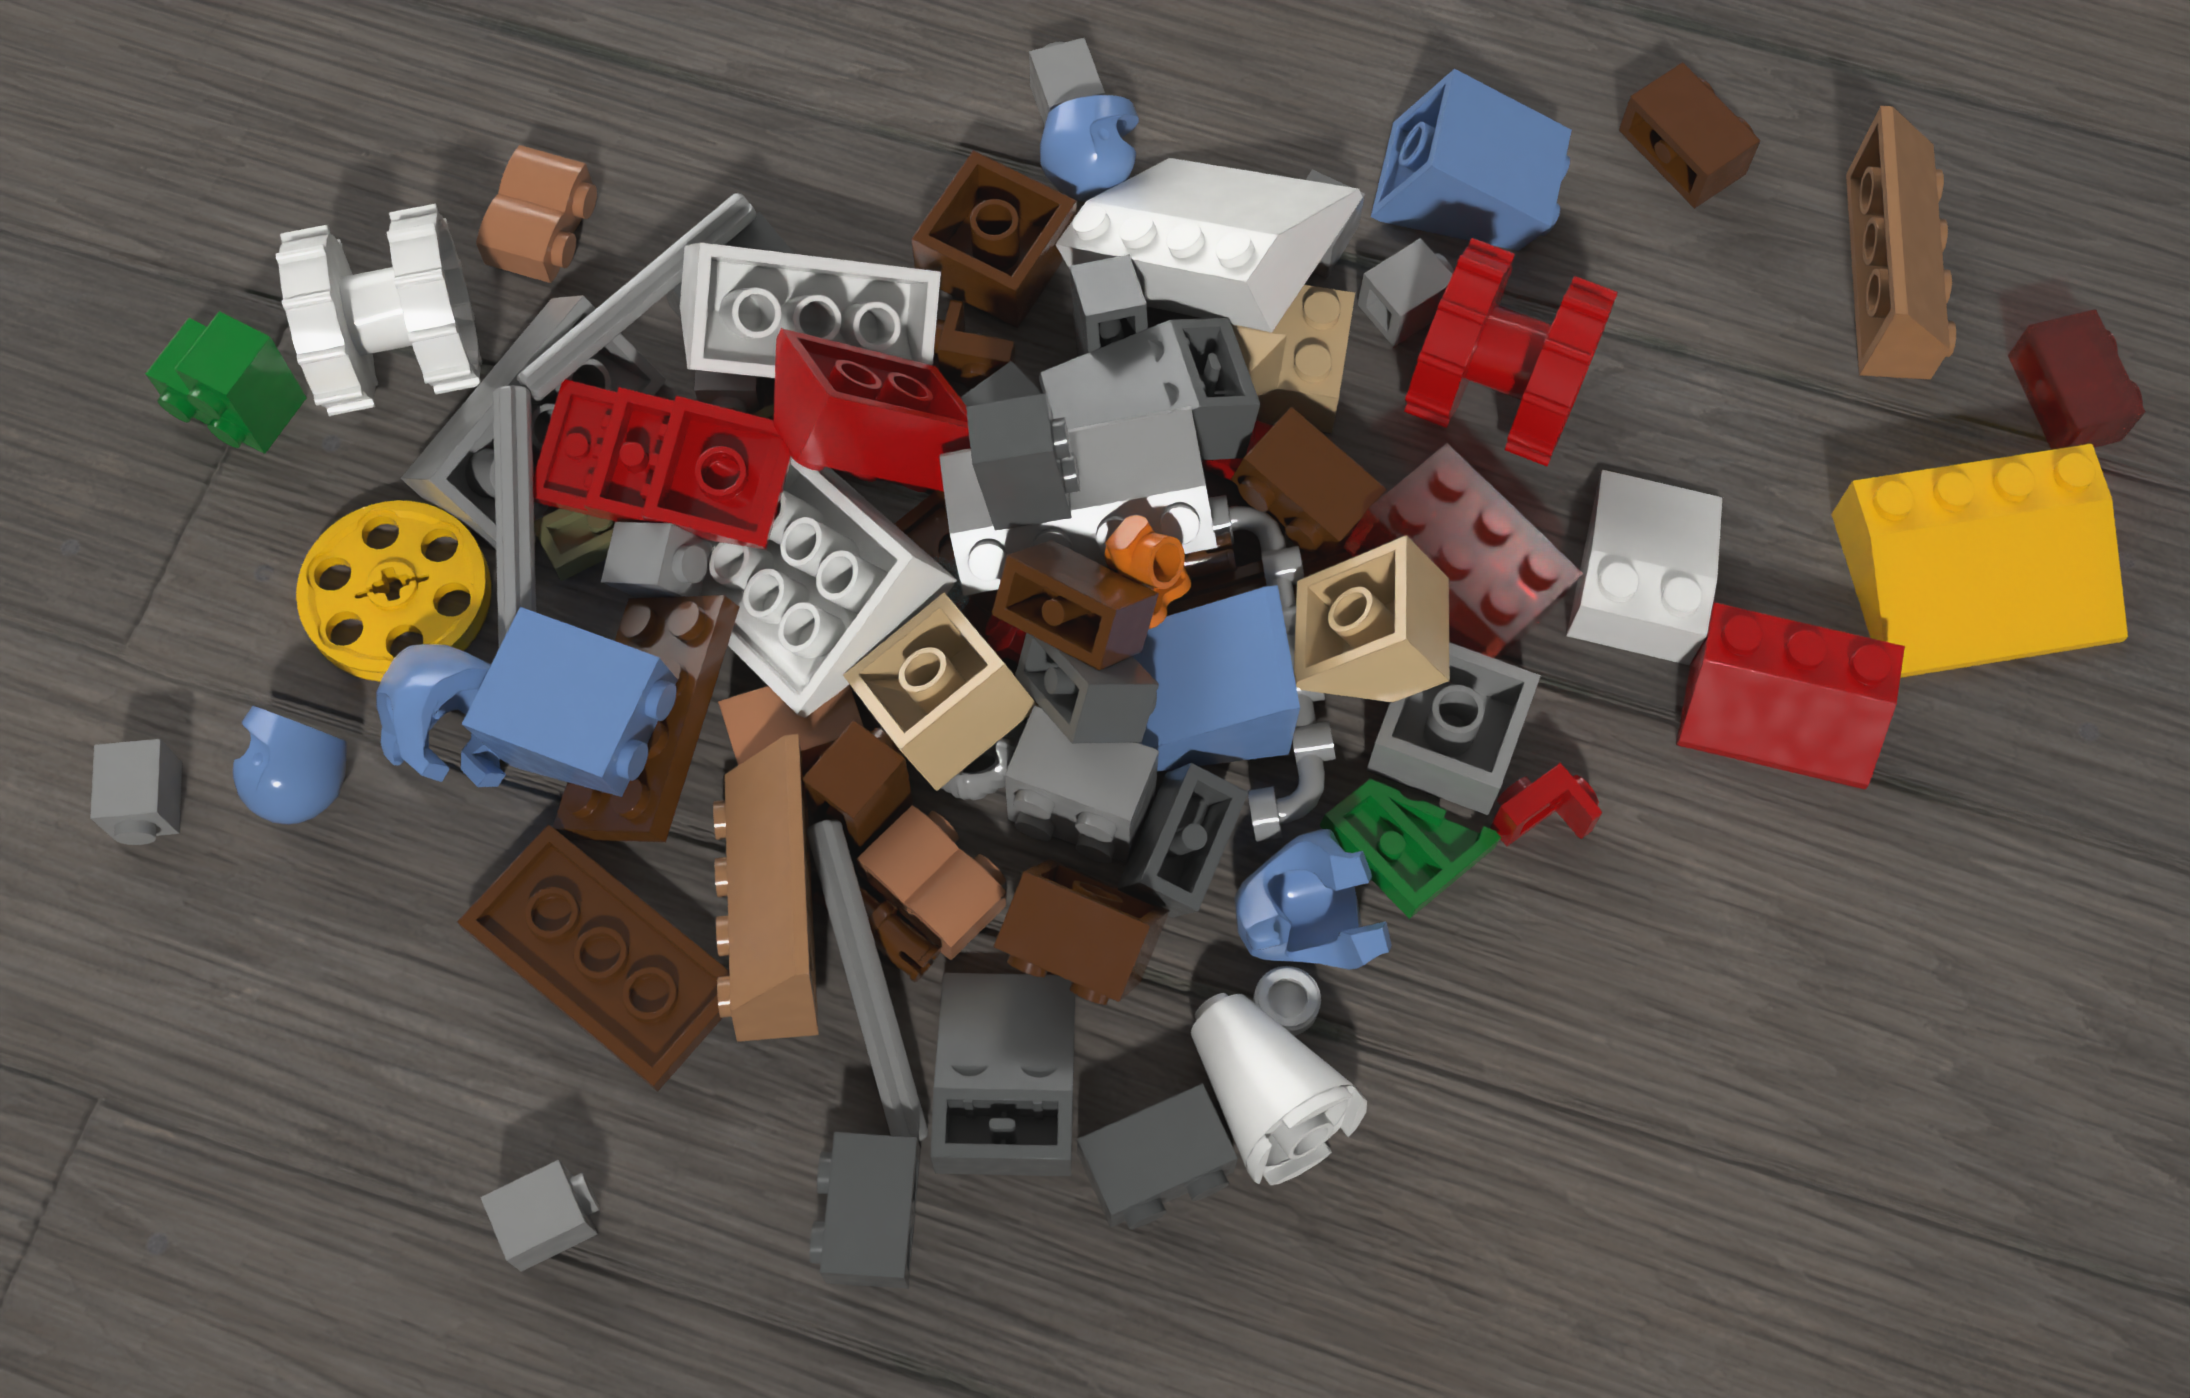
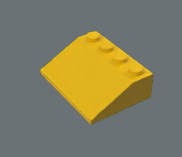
M2093 444L1854 480L1831 514L1870 638L1905 646L1901 678L2124 642L2128 638L2113 501Z

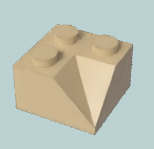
M1304 285L1272 333L1231 324L1260 402L1257 421L1275 424L1292 406L1319 431L1332 433L1354 305V292Z
M1407 535L1297 581L1294 651L1296 686L1304 691L1396 702L1450 681L1449 578Z
M945 592L843 674L899 750L936 791L1031 714L1034 706L1039 707L1006 664Z

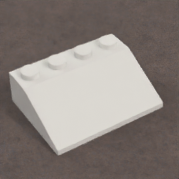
M1168 158L1087 200L1055 245L1069 269L1072 265L1130 254L1147 307L1204 319L1229 318L1230 323L1233 325L1272 333L1363 197L1358 188Z
M792 459L767 549L706 540L712 543L700 596L725 595L740 607L728 646L797 715L806 718L850 685L843 676L844 673L942 593L945 592L947 595L957 579L831 468L825 467L821 471H815L798 464Z

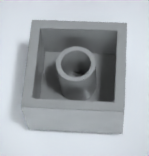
M1449 642L1450 681L1396 702H1390L1374 744L1367 771L1488 815L1500 791L1541 675Z
M1034 706L1004 775L1008 820L1015 822V827L1020 832L1034 839L1049 841L1053 836L1076 845L1075 849L1080 854L1091 860L1111 863L1112 859L1127 863L1155 798L1159 750L1140 743L1072 744L1043 709Z

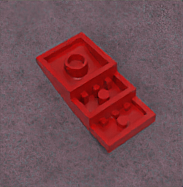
M565 379L559 389L534 473V502L616 522L672 523L704 540L766 550L792 457L789 454L790 450L773 426L774 420L676 396L675 401L621 387L618 388L617 392Z

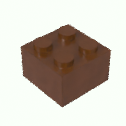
M973 150L911 239L915 269L941 272L940 290L1018 328L1064 260L1055 244L1077 214V201Z
M1049 859L1023 872L993 947L1010 954L1007 962L1012 967L1036 977H1045L1047 971L1072 981L1069 989L1077 996L1097 1004L1107 1005L1109 998L1120 1002L1141 983L1170 911Z

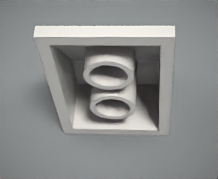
M1602 470L1597 485L1566 636L1690 665L1708 633L1718 577L1722 497Z

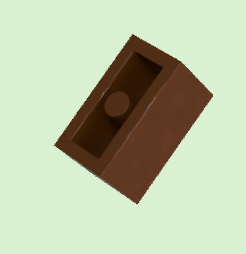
M1683 62L1630 96L1619 131L1694 209L1746 175L1761 141L1754 134L1751 126L1743 118L1737 117L1715 95L1710 84L1704 79L1698 78Z
M1292 406L1243 458L1231 478L1238 485L1239 493L1250 506L1261 512L1268 511L1286 527L1288 537L1296 546H1299L1301 550L1307 553L1315 552L1324 561L1370 512L1387 490Z
M1049 540L1007 555L992 615L1100 671L1142 653L1159 593L1053 540Z
M853 720L802 778L814 823L838 819L842 824L848 849L858 857L913 804L909 782L910 775L907 771L906 760L903 757L904 754L885 731L875 728L872 732H869Z

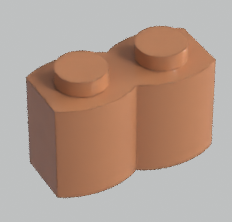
M519 145L506 166L499 192L489 205L478 232L476 245L484 264L552 283L560 267L567 268L573 259L576 248L574 231L577 229L582 218L588 219L595 208L597 188L592 184L586 163Z
M912 805L856 859L858 874L885 901L889 900L897 906L898 912L921 935L934 945L937 944L941 948V953L952 960L1006 907L1007 892L1002 887L1006 883V879L1001 871L985 856L978 854L973 859L959 849L955 844L959 839L957 832L940 814L931 811L926 816Z

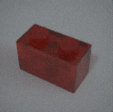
M2096 309L2028 325L2008 354L2009 360L2051 450L2085 444H2093V447L2096 448L2120 442L2145 414L2140 389L2135 382L2129 379L2118 356L2116 340L2113 334L2105 329Z

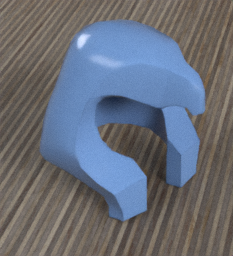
M441 644L412 645L399 652L383 675L376 692V707L382 726L381 746L385 757L396 766L401 765L405 760L421 776L442 782L450 769L429 748V731L442 716L452 710L458 709L467 714L491 664L462 650ZM471 733V739L461 751V770L477 787H498L506 775L500 768V758Z
M1320 829L1297 836L1247 877L1236 892L1235 908L1238 934L1249 953L1260 959L1316 963L1350 970L1365 965L1381 954L1389 953L1392 946L1386 921L1363 927L1361 924L1354 886L1369 883L1372 877L1364 852H1345L1330 829Z

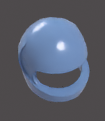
M1093 95L1066 101L1048 113L1040 142V162L1047 179L1062 194L1076 201L1086 202L1129 179L1135 164L1136 151L1122 137L1131 132L1139 122L1134 104L1124 97Z
M252 706L242 720L243 726L251 735L249 748L241 758L235 759L233 762V780L239 798L250 811L272 823L290 825L313 819L328 808L340 794L346 771L347 742L299 722Z

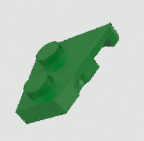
M1369 779L1327 812L1319 825L1322 829H1330L1334 833L1340 847L1345 852H1364L1371 870V880L1408 919L1413 917L1490 853L1502 838L1495 830L1485 826L1478 833L1444 818L1447 810L1423 800H1409L1399 790L1373 779Z

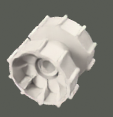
M436 203L389 212L391 224L387 232V238L390 244L393 267L355 275L351 272L341 240L336 239L335 236L330 234L328 225L280 234L282 245L279 253H276V259L279 264L283 295L282 305L286 311L297 352V361L301 365L312 390L316 406L321 405L325 407L329 416L375 407L373 397L378 381L375 375L373 353L413 346L423 373L424 382L433 386L436 395L477 387L481 383L480 365H482V359L474 322L475 316L471 308L462 272V264L449 232L446 218L443 219L442 215L438 212Z

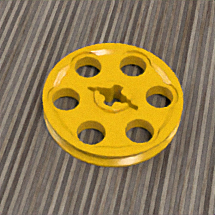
M401 500L385 501L362 507L331 525L320 535L307 553L300 569L296 587V601L300 620L318 650L327 660L344 672L355 677L381 682L383 675L395 658L390 654V647L393 641L403 633H419L423 636V644L448 645L464 651L475 639L484 624L492 594L491 577L487 561L470 531L458 519L442 509L421 502ZM391 524L399 528L398 537L391 546L384 549H374L367 546V537L375 527ZM452 537L458 541L456 552L446 561L434 562L426 558V549L435 539ZM345 565L351 568V577L342 588L334 591L320 588V577L329 567ZM400 580L403 585L399 591L400 598L389 601L386 596L390 591L389 583ZM459 590L470 594V604L461 614L456 616L439 614L438 603L447 593ZM355 619L363 623L362 634L355 642L344 646L335 645L331 642L332 630L343 620Z

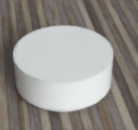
M1282 966L1268 971L1259 980L1255 989L1253 1003L1295 1036L1306 1031L1314 1023L1321 1005V994L1317 983L1307 972L1292 966Z

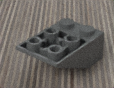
M1229 318L1168 320L1042 371L1039 376L1043 394L1046 393L1053 419L1065 417L1067 429L1191 406L1201 460L1244 458L1260 408L1257 393Z
M943 973L931 1134V1161L935 1174L1071 1176L1075 994L1069 989L1072 981L1058 975L1036 977L1030 974Z

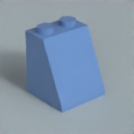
M1453 69L1393 122L1371 217L1388 224L1469 241L1471 238L1493 246L1519 251L1538 236H1544L1549 233L1559 217L1560 205L1557 203L1561 181L1570 165V157L1567 155L1572 130L1474 78Z
M1278 585L1262 587L1166 616L1161 624L1148 629L1142 653L1133 657L1159 683L1156 706L1153 713L1149 716L1143 740L1140 743L1159 750L1157 771L1177 769L1189 763L1203 766L1289 754L1300 711V704Z
M520 607L462 725L507 765L622 797L629 781L638 778L644 769L648 757L647 743L657 722L663 721L672 710L676 699L675 685L678 679L660 657Z

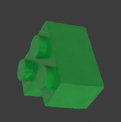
M220 311L208 326L188 318L145 373L160 394L157 400L158 404L169 414L186 423L195 418L207 424L209 431L224 443L234 448H240L244 443L263 454H266L307 399L272 338Z

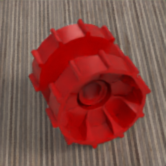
M1471 238L1468 247L1460 255L1457 266L1438 304L1405 397L1407 405L1404 412L1447 428L1452 416L1459 407L1469 381L1521 400V403L1507 437V444L1504 450L1548 467L1593 359L1618 292L1574 276L1552 325L1500 306L1513 269L1512 262L1515 253Z

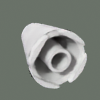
M1220 993L1206 1000L1195 1013L1196 1022L1191 1029V1036L1245 1168L1254 1182L1260 1184L1262 1176H1264L1269 1185H1276L1301 1175L1332 1153L1325 1142L1340 1128L1347 1137L1356 1130L1367 1109V1100L1358 1088L1245 995L1234 994L1228 996L1226 993Z

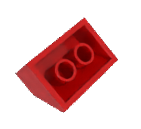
M781 328L776 338L773 426L790 450L789 454L792 459L798 464L815 471H821L828 467L847 471L864 481L873 482L877 478L900 482L905 487L917 492H926L928 488L944 492L940 454L970 449L967 406L938 368L933 365Z
M1714 602L1707 636L1690 664L1676 745L1865 790L1870 784L1897 705L1905 646Z

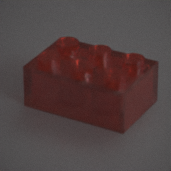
M1448 443L1369 507L1343 546L1353 557H1356L1407 535L1449 578V642L1497 660L1548 615L1583 575L1563 553Z

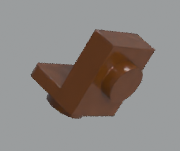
M950 300L946 319H937L934 355L938 356L940 372L947 381L962 383L966 387L973 389L1010 361L1015 364L1014 341L966 333L963 302Z

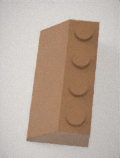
M1880 106L1846 174L1859 376L1931 380L1944 358L1952 355L1956 343V326L1953 321H1948L1946 305L1951 294L1952 275L1949 269H1944L1942 255L1947 243L1948 225L1946 219H1940L1938 205L1943 192L1944 175L1941 169H1936L1934 144L1893 106Z
M799 734L781 737L724 775L725 800L713 802L716 840L726 839L727 856L715 858L717 897H728V915L716 916V940L719 957L729 956L730 976H720L717 978L718 1008L720 1018L732 1017L737 1042L819 1035L811 855L806 833L809 827L808 799L802 783L804 769Z

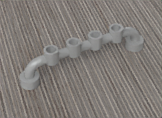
M1226 495L1210 497L1208 499L1215 535L1229 531L1232 544H1235L1233 531L1246 530L1258 537L1267 586L1278 585L1294 671L1296 602L1293 585H1297V581L1304 578L1299 546L1286 548L1285 538L1278 522L1267 512L1258 511L1252 506L1229 507ZM1296 686L1300 704L1293 736V746L1299 774V784L1292 794L1276 799L1274 786L1248 790L1256 842L1283 838L1281 824H1287L1306 816L1316 807L1324 791L1325 771L1323 761L1336 759L1329 721L1316 723L1313 701L1325 700L1324 693L1304 691Z

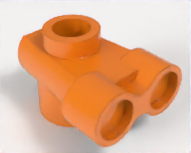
M1139 515L1129 516L1124 519L1106 540L1105 560L1110 569L1159 593L1149 625V629H1152L1161 624L1166 618L1168 604L1188 592L1191 587V579L1184 567L1185 553L1181 542L1175 537L1155 533L1145 517Z

